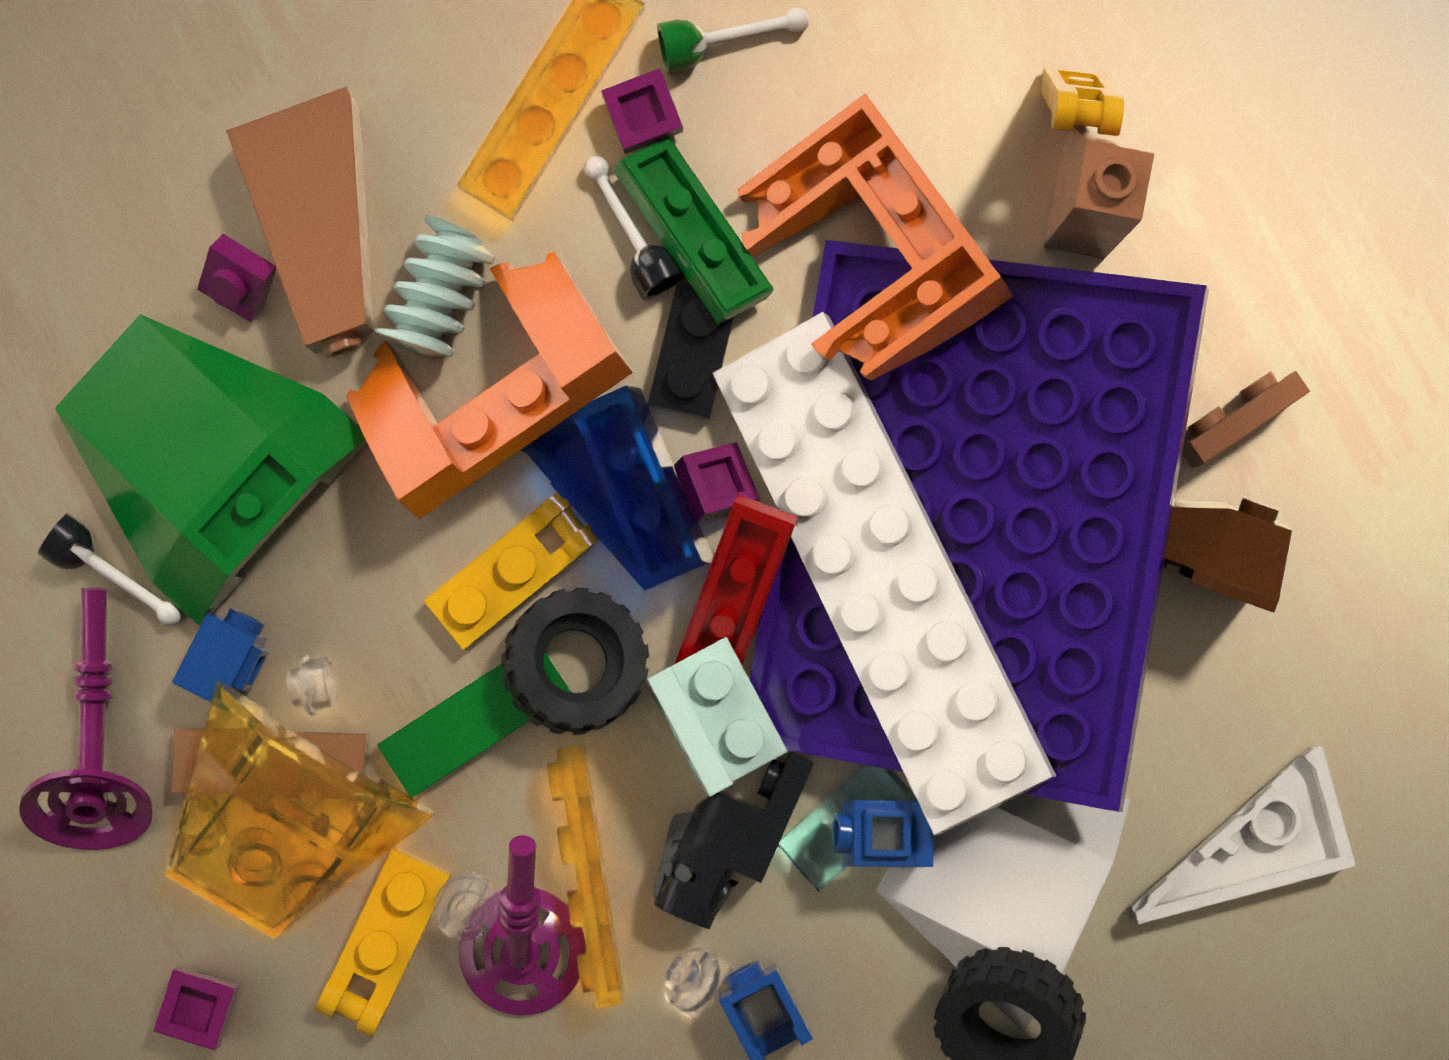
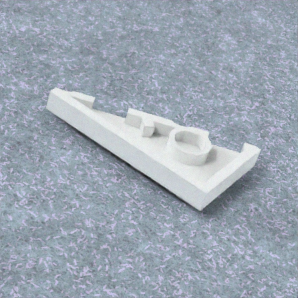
M1323 746L1307 748L1130 907L1134 922L1142 924L1356 867Z

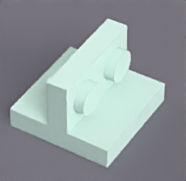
M727 637L646 679L647 687L703 792L708 796H712L731 786L736 779L788 752Z

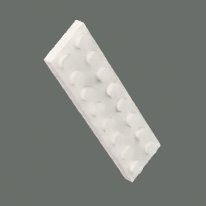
M821 312L713 372V375L777 509L798 517L791 538L933 834L940 835L1057 776L850 357L839 351L829 361L821 357L811 345V343L834 327L830 317Z

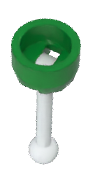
M795 7L790 9L783 17L704 33L696 24L688 20L675 19L657 23L658 41L667 73L687 70L697 65L704 56L708 45L783 29L800 33L808 27L809 15L804 9Z

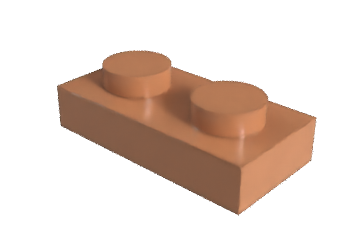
M1271 370L1240 391V394L1246 401L1227 415L1218 406L1189 425L1187 428L1193 435V438L1184 443L1182 454L1192 468L1205 464L1311 391L1297 371L1278 380Z

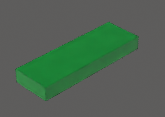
M669 136L619 160L613 172L664 247L674 258L682 273L718 325L766 300L770 296L774 288Z
M545 650L544 667L549 679L558 688L573 693ZM501 664L377 744V747L410 798L423 792L529 722V717L522 710L518 711L513 705L512 701L514 699L510 691L505 690L502 680L505 677L504 667H501Z

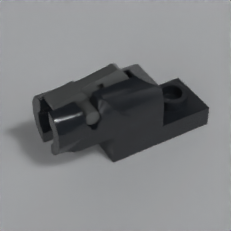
M788 751L784 763L773 759L757 794L768 798L763 809L721 790L712 796H706L696 804L693 812L674 815L671 819L653 891L654 905L682 920L710 929L715 916L739 883L733 879L736 872L762 883L814 763Z

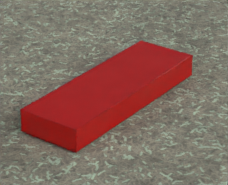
M739 494L736 495L674 665L725 637L730 642L741 665L743 664L795 527L797 516Z

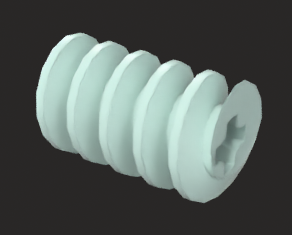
M425 215V223L437 235L420 234L416 236L414 244L427 258H408L405 260L404 268L417 281H398L393 287L394 292L406 305H386L383 313L396 328H377L374 330V333L401 347L430 358L433 355L452 357L454 350L441 338L443 332L463 333L465 327L451 313L453 309L473 310L475 306L461 290L463 286L483 287L485 280L472 269V265L474 262L493 264L496 258L482 246L483 241L474 234L440 218Z

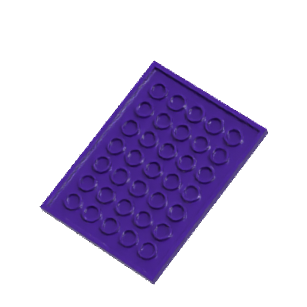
M826 240L813 317L824 312L830 317L833 325L836 326L912 270V267L898 248ZM988 259L1014 295L1011 299L932 350L872 381L864 378L860 373L864 363L852 357L850 359L1057 776L1023 794L1123 812L1209 289L1206 285ZM790 537L760 617L750 682L788 751L903 772L798 550Z

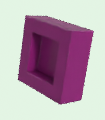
M661 68L601 90L624 154L683 132V125Z
M222 234L209 247L197 290L212 298L219 305L228 308L251 322L264 309L276 266L225 234Z
M737 442L683 455L673 465L696 523L728 515L737 494L757 502L760 500Z
M180 966L174 968L153 1032L215 1051L221 1045L239 985Z

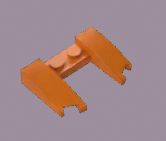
M865 93L738 188V197L743 202H757L759 228L741 233L742 244L752 256L813 225L856 197L861 196L912 267V270L811 343V345L821 357L829 361L840 351L863 362L864 365L860 373L864 378L872 381L942 344L982 319L1014 295Z
M555 252L548 253L545 263L515 269L510 262H505L490 268L539 354L442 421L437 423L394 348L386 340L373 354V357L378 362L359 391L350 389L346 395L359 427L397 500L418 519H421L633 373Z

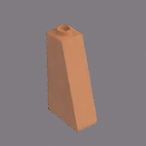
M346 86L226 130L304 345L314 353L324 351L327 358L339 356L361 347L360 337L374 332L361 117L357 102Z
M1074 125L1073 131H1065L1043 247L1105 259L1142 221L1155 153L1129 134L1120 133L1119 136L1098 134L1097 128Z

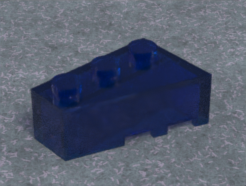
M625 385L594 399L521 449L522 453H526L551 481L550 484L563 499H567L591 526L590 530L644 591L661 587L711 565L713 555L699 523L695 522L673 462L641 388Z

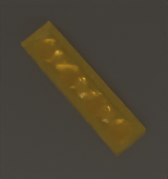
M571 1L458 181L457 186L460 190L509 220L513 221L645 11V4L642 1Z
M585 744L560 747L556 750L558 762L547 763V772L553 802L564 800L568 825L557 827L562 864H574L578 889L567 891L572 927L573 929L584 927L588 953L577 955L583 993L594 992L597 1008L623 1004L625 992Z

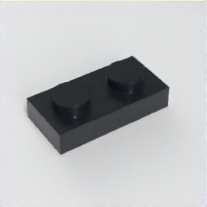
M677 281L648 406L709 421L718 387L713 372L723 367L734 317L718 325L697 293L688 283Z

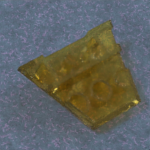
M217 680L188 791L183 802L165 868V876L275 939L433 817L435 813L427 806L410 798V796L384 780L380 779L378 783L374 782L273 720L272 712Z

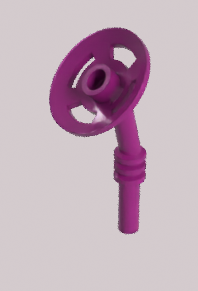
M81 588L80 661L75 662L73 667L74 671L80 672L79 676L73 677V684L80 687L79 690L73 692V699L80 701L77 769L57 771L38 778L24 790L19 806L21 820L36 836L55 845L80 850L109 849L127 844L140 837L149 828L153 814L151 799L138 784L123 776L103 771L106 701L112 699V691L107 690L106 686L113 684V678L106 675V672L113 670V663L106 661L107 588ZM41 792H48L47 803L51 811L47 814L42 810L38 802ZM60 792L68 793V799L64 803L59 798ZM109 792L116 796L117 800L115 803L108 799ZM126 792H129L136 802V808L132 814L126 810ZM104 818L111 824L104 827L69 825L71 820L79 824H95L101 822Z
M525 835L516 836L510 841L507 886L484 899L472 911L462 929L458 951L463 977L472 992L491 1008L512 1015L541 1013L562 1002L578 983L586 960L584 932L573 910L556 895L534 886L536 843L534 839ZM540 908L550 913L541 926L538 925ZM484 923L490 931L485 938L483 946L485 968L478 970L475 962L474 948L477 934ZM566 933L569 943V961L563 977L559 980L553 976L560 958V945L557 937ZM497 936H499L505 943L500 952L501 961L495 963L493 946ZM548 942L550 957L546 968L543 969L537 963L542 953L541 944ZM501 979L515 985L534 983L540 996L531 999H513L494 991V988Z

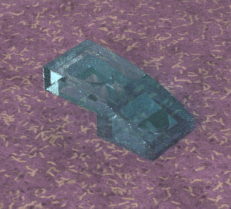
M862 765L782 836L778 847L818 892L847 868L842 867V853L834 852L832 842L833 819L835 814H842L843 801H917L914 793L893 770ZM872 817V843L901 820V817Z

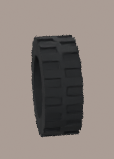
M576 587L573 591L565 592V589L554 591L544 599L541 597L533 603L508 632L504 642L506 644L505 652L501 655V667H504L505 677L502 679L505 690L510 691L514 699L512 703L518 711L522 710L529 717L528 721L537 727L543 725L550 729L549 732L560 735L564 732L582 735L596 729L597 731L624 714L629 706L635 703L642 691L639 689L641 684L646 681L649 668H646V659L649 657L648 644H644L642 638L644 631L639 622L635 623L629 615L631 611L623 604L618 605L612 601V596L601 591L598 594L589 592V588ZM566 631H581L592 636L602 647L606 660L605 672L600 682L591 690L582 693L567 692L558 688L549 679L544 667V653L549 642L558 634Z
M998 947L997 950L989 951L987 948L976 951L975 955L970 958L968 956L964 957L959 961L956 970H952L935 1010L933 1018L937 1020L934 1026L935 1037L939 1038L941 1042L940 1049L946 1057L949 1056L951 1060H1073L1086 1023V1012L1082 1011L1084 1004L1082 996L1075 991L1073 987L1074 982L1067 974L1063 975L1056 969L1057 966L1047 959L1043 961L1035 957L1034 953L1022 950V952L1010 950V947ZM986 1001H1000L1015 1005L1028 1012L1039 1022L1041 1026L1040 1034L1035 1039H1018L1004 1035L983 1021L979 1016V1007Z

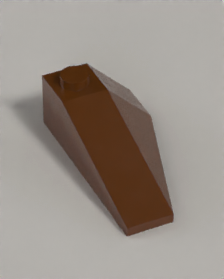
M1246 497L1242 498L1239 507L1222 501L1174 500L1163 569H1166L1168 564L1180 568L1179 573L1190 578V582L1274 613L1280 598L1292 530L1283 523L1276 521L1280 510Z

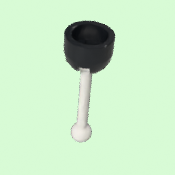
M593 156L585 162L584 173L590 180L597 181L637 251L630 264L632 282L642 299L656 297L674 287L677 281H681L685 276L665 247L647 245L608 177L609 165L607 161L600 156Z
M66 513L55 524L41 544L38 555L54 566L61 569H76L87 564L156 611L157 617L162 624L173 626L182 619L183 611L172 601H162L94 554L95 539L92 531L71 514Z

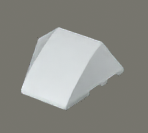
M1021 794L940 835L933 834V867H886L876 891L955 967L958 966L959 961L964 957L968 956L970 958L978 950L987 948L989 951L997 950L998 947H1010V950L1022 952V950L1034 953L1035 957L1043 961L1047 959L1057 966L1056 969L1063 974L1114 863L1130 799L1125 798L1123 812H1116ZM901 837L895 850H901ZM992 1001L1022 1031L1026 1029L1033 1019L1032 1015L1015 1005Z

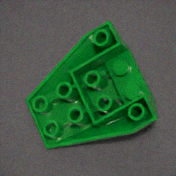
M141 314L55 407L56 412L150 581L198 625H201L206 614L213 613L244 579L238 573L239 570L320 481L330 484L367 443L359 425L323 393Z

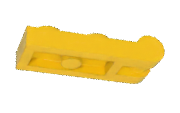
M1049 67L1043 68L1040 93L1052 112V129L1073 131L1074 125L1097 127L1098 134L1119 136L1124 115V96L1107 74Z
M560 489L546 499L529 516L423 600L462 650H467L602 539L591 523L584 526L570 508L574 503L563 489ZM550 525L565 542L552 554L548 552L536 537Z
M396 846L391 849L336 967L320 995L315 1011L332 1019L335 1014L343 1016L357 1023L355 1030L372 1038L375 1036L450 880L451 872ZM355 974L377 984L369 1000L348 991Z

